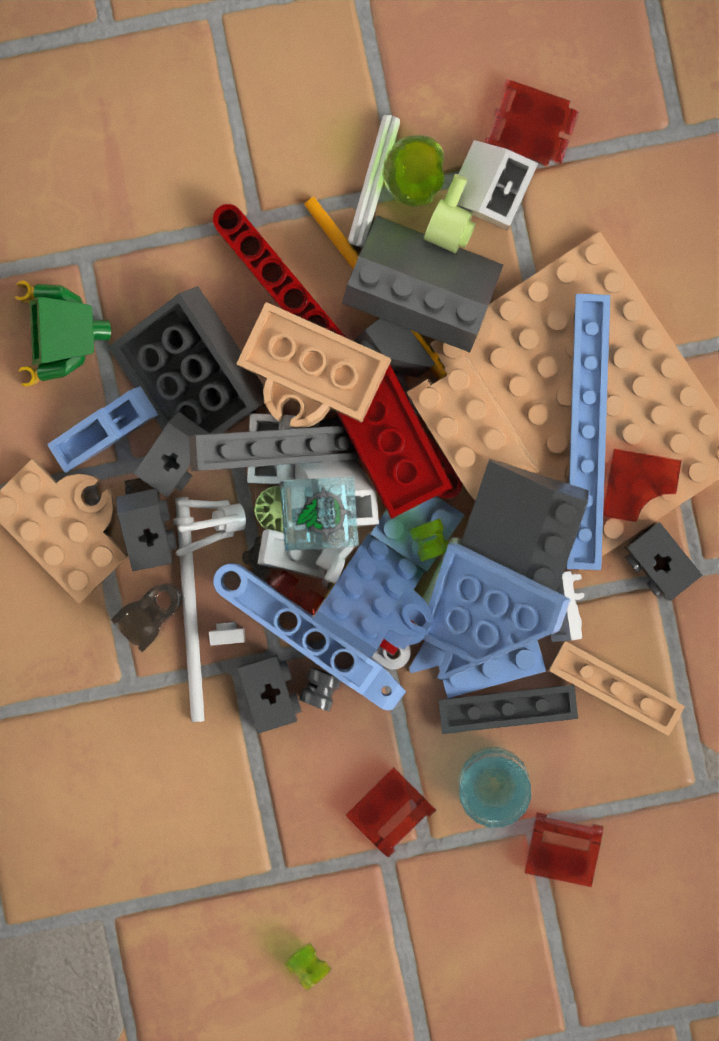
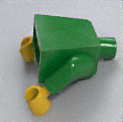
M23 280L16 283L18 287L28 288V292L24 297L15 296V299L21 303H30L32 365H39L37 368L23 366L18 370V372L28 370L32 374L31 381L22 383V386L36 385L39 379L44 382L66 377L84 364L86 355L94 353V341L110 340L111 325L109 320H93L92 306L83 304L81 297L66 287L49 284H37L33 287Z

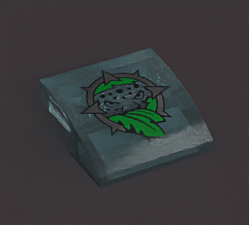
M354 477L280 481L285 551L359 546Z

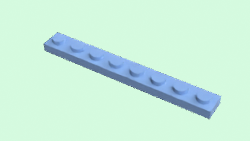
M575 294L569 484L588 490V504L568 558L566 569L601 570L610 295Z

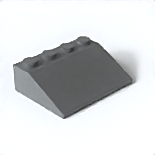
M376 216L347 284L342 304L470 353L488 309L503 264L462 248H458L456 253L450 252L425 241V234Z
M199 286L179 293L108 346L134 388L141 386L158 413L155 420L162 430L180 412L209 434H222L250 417V413L254 414L266 405L263 394L264 385L256 374L236 364L242 352Z
M489 458L461 545L557 592L588 504V490Z

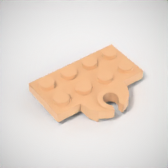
M265 302L236 364L267 379L263 389L264 403L272 416L279 422L284 417L283 406L285 403L291 400L298 401L301 405V410L297 416L291 419L289 426L291 428H304L313 426L321 421L330 409L362 422L391 359Z
M31 459L0 490V524L80 604L128 557V554L105 532L115 515L116 507L113 494L110 489H107L102 493L101 500L97 505H89L84 500V491L89 486L97 485L100 481L99 478L80 473L66 476L56 482L35 459Z

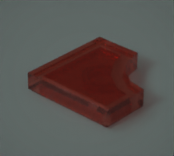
M613 449L603 505V517L637 522L641 509L650 500L660 495L676 494L682 460Z

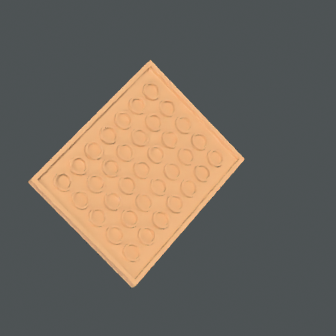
M599 231L490 303L470 353L438 340H434L429 345L433 352L436 351L440 356L439 360L445 368L467 355L540 470L538 474L569 484L575 294L610 295L602 556H604L719 480V410Z

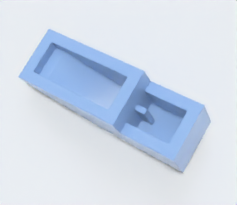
M140 386L129 390L106 407L97 410L47 445L63 471L67 473L158 416V413Z

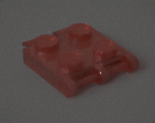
M506 79L504 83L506 88L500 108L495 109L494 116H496V120L490 137H486L484 143L508 149L545 167H548L550 161L561 164L569 140L559 137V133L572 135L579 111L569 108L570 100ZM512 91H516L511 108L508 112L506 111ZM502 120H506L500 139L498 141L496 140V137L498 135Z

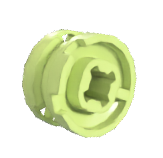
M278 485L269 487L261 492L256 500L254 510L256 519L263 528L284 533L297 526V496L294 491L288 487Z

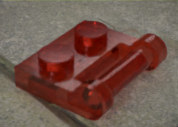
M393 766L345 816L389 858L396 851L394 847L425 816L430 817L437 809ZM411 799L417 806L383 838L378 831Z
M536 812L524 873L592 887L603 835V826L593 824L592 827L547 818V814ZM547 831L589 840L588 850L542 841L543 833Z

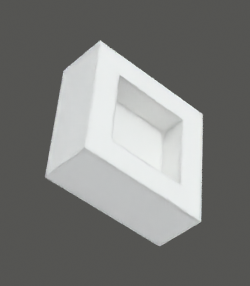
M236 622L216 624V630L209 631L210 646L244 643L246 641L245 629L237 628Z

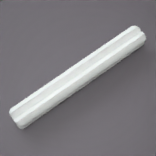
M384 115L382 117L348 237V242L353 246L363 247L371 228L400 125V119L392 115Z

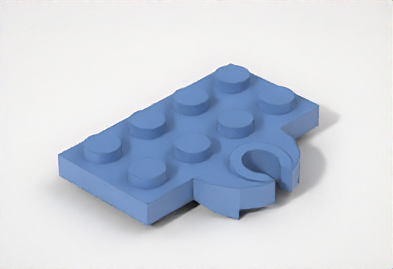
M368 534L312 620L370 658L374 655L383 639H386L393 646L405 650L408 645L422 641L433 622L429 606L414 591L425 570L388 547L382 541Z

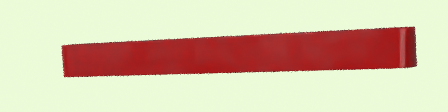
M232 204L219 206L214 211L212 217L217 232L278 306L307 321L313 317L322 318L326 323L325 329L346 338L242 211ZM225 213H234L238 216L237 225L229 230L223 229L219 224L221 216ZM247 239H255L260 243V249L257 254L247 256L241 251L242 243ZM269 265H277L282 270V275L276 282H268L263 278V271ZM291 291H298L304 297L303 304L295 309L286 306L284 301L285 296ZM426 434L445 473L451 474L456 480V488L453 492L442 493L438 497L444 499L453 498L461 491L463 483L448 459Z

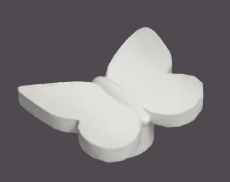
M348 537L342 547L329 540L315 564L327 571L322 579L321 584L323 587L330 589L333 583H336L345 564V558L350 554L355 545V541Z

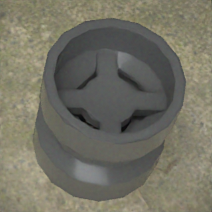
M311 667L307 676L309 683L307 688L302 689L299 700L314 707L330 711L334 702L332 699L333 692L339 689L341 681L332 674Z

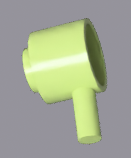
M458 174L454 175L445 199L439 201L424 236L425 241L453 253L457 252L459 246L466 248L476 223L471 221L473 212L457 206L467 182V178Z

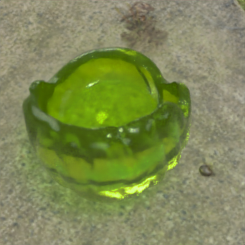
M411 135L402 138L392 146L387 154V158L383 162L382 177L387 190L397 201L409 206L426 205L433 201L434 195L444 184L442 168L444 152L439 143L426 135Z

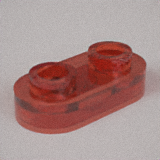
M282 570L280 574L273 571L266 583L314 615L325 597L312 588L306 593L296 585L300 580L287 571Z

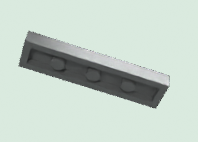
M574 684L438 699L442 734L578 719Z

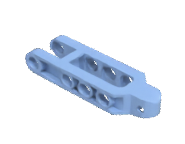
M230 563L221 566L216 571L213 585L220 596L381 709H394L406 693L405 689L380 663L312 620V614L244 566ZM228 571H234L240 576L241 584L237 590H230L224 584V577ZM290 611L296 615L298 623L295 628L285 629L280 625L279 616L282 612ZM314 631L322 633L325 636L326 644L320 649L311 648L307 643V635ZM340 652H348L353 656L354 663L351 667L342 669L336 665L335 656ZM384 686L391 688L389 694H384L381 691Z

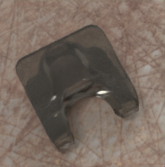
M170 583L156 585L139 601L127 604L120 609L110 621L114 625L118 624L120 632L132 644L139 646L138 649L141 652H144L159 639L164 631L166 622L181 607L182 593L175 585ZM162 591L168 593L171 597V605L168 609H163L157 603V597Z

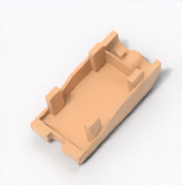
M467 355L446 367L445 371L448 375L434 384L427 379L407 392L459 479L474 500H476L489 458L533 473H540V470L507 416L487 389Z

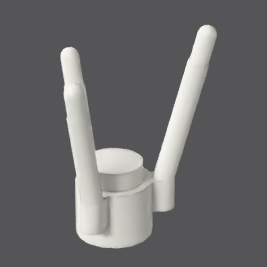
M177 500L176 504L178 506L217 509V511H213L212 519L180 525L178 527L180 532L214 527L216 531L220 532L178 549L176 555L181 556L218 540L234 537V532L244 530L246 527V517L242 505L239 503L230 505L228 500Z

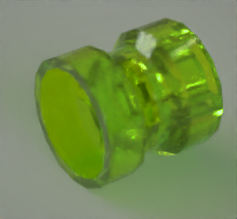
M440 518L409 530L412 540L418 544L417 554L420 562L446 553L450 543L444 539L442 534L444 527ZM433 535H436L437 537L426 542L423 541V539L431 537Z
M310 942L297 950L284 963L289 972L296 973L299 977V983L305 991L316 985L332 969L325 960H320L316 956V949Z

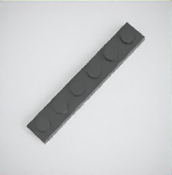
M344 426L189 436L191 471L361 459Z

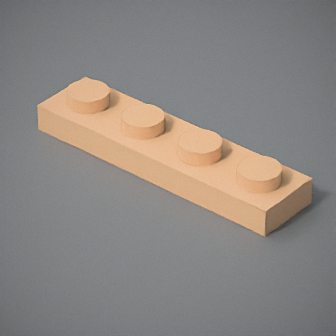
M563 641L548 671L667 736L672 732L685 708L684 705L566 641Z

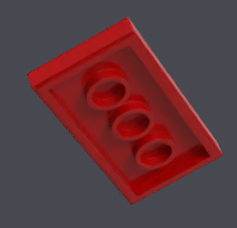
M391 365L388 366L362 422L337 411L391 519L453 488Z

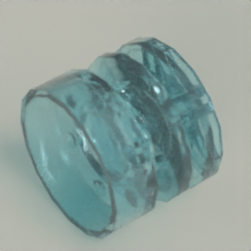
M486 747L473 753L464 762L459 775L460 802L465 813L476 823L489 828L505 827L518 821L527 811L531 800V782L524 762L514 752L501 747ZM491 777H496L498 782H503L499 784L498 791H493L491 786H486L490 784Z

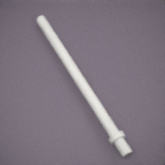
M189 497L175 498L176 518H173V524L177 525L179 549L192 544L191 531L180 532L178 527L193 523L194 518L190 517L189 507L178 506L176 501L179 499L189 500ZM192 551L179 556L191 722L205 721Z

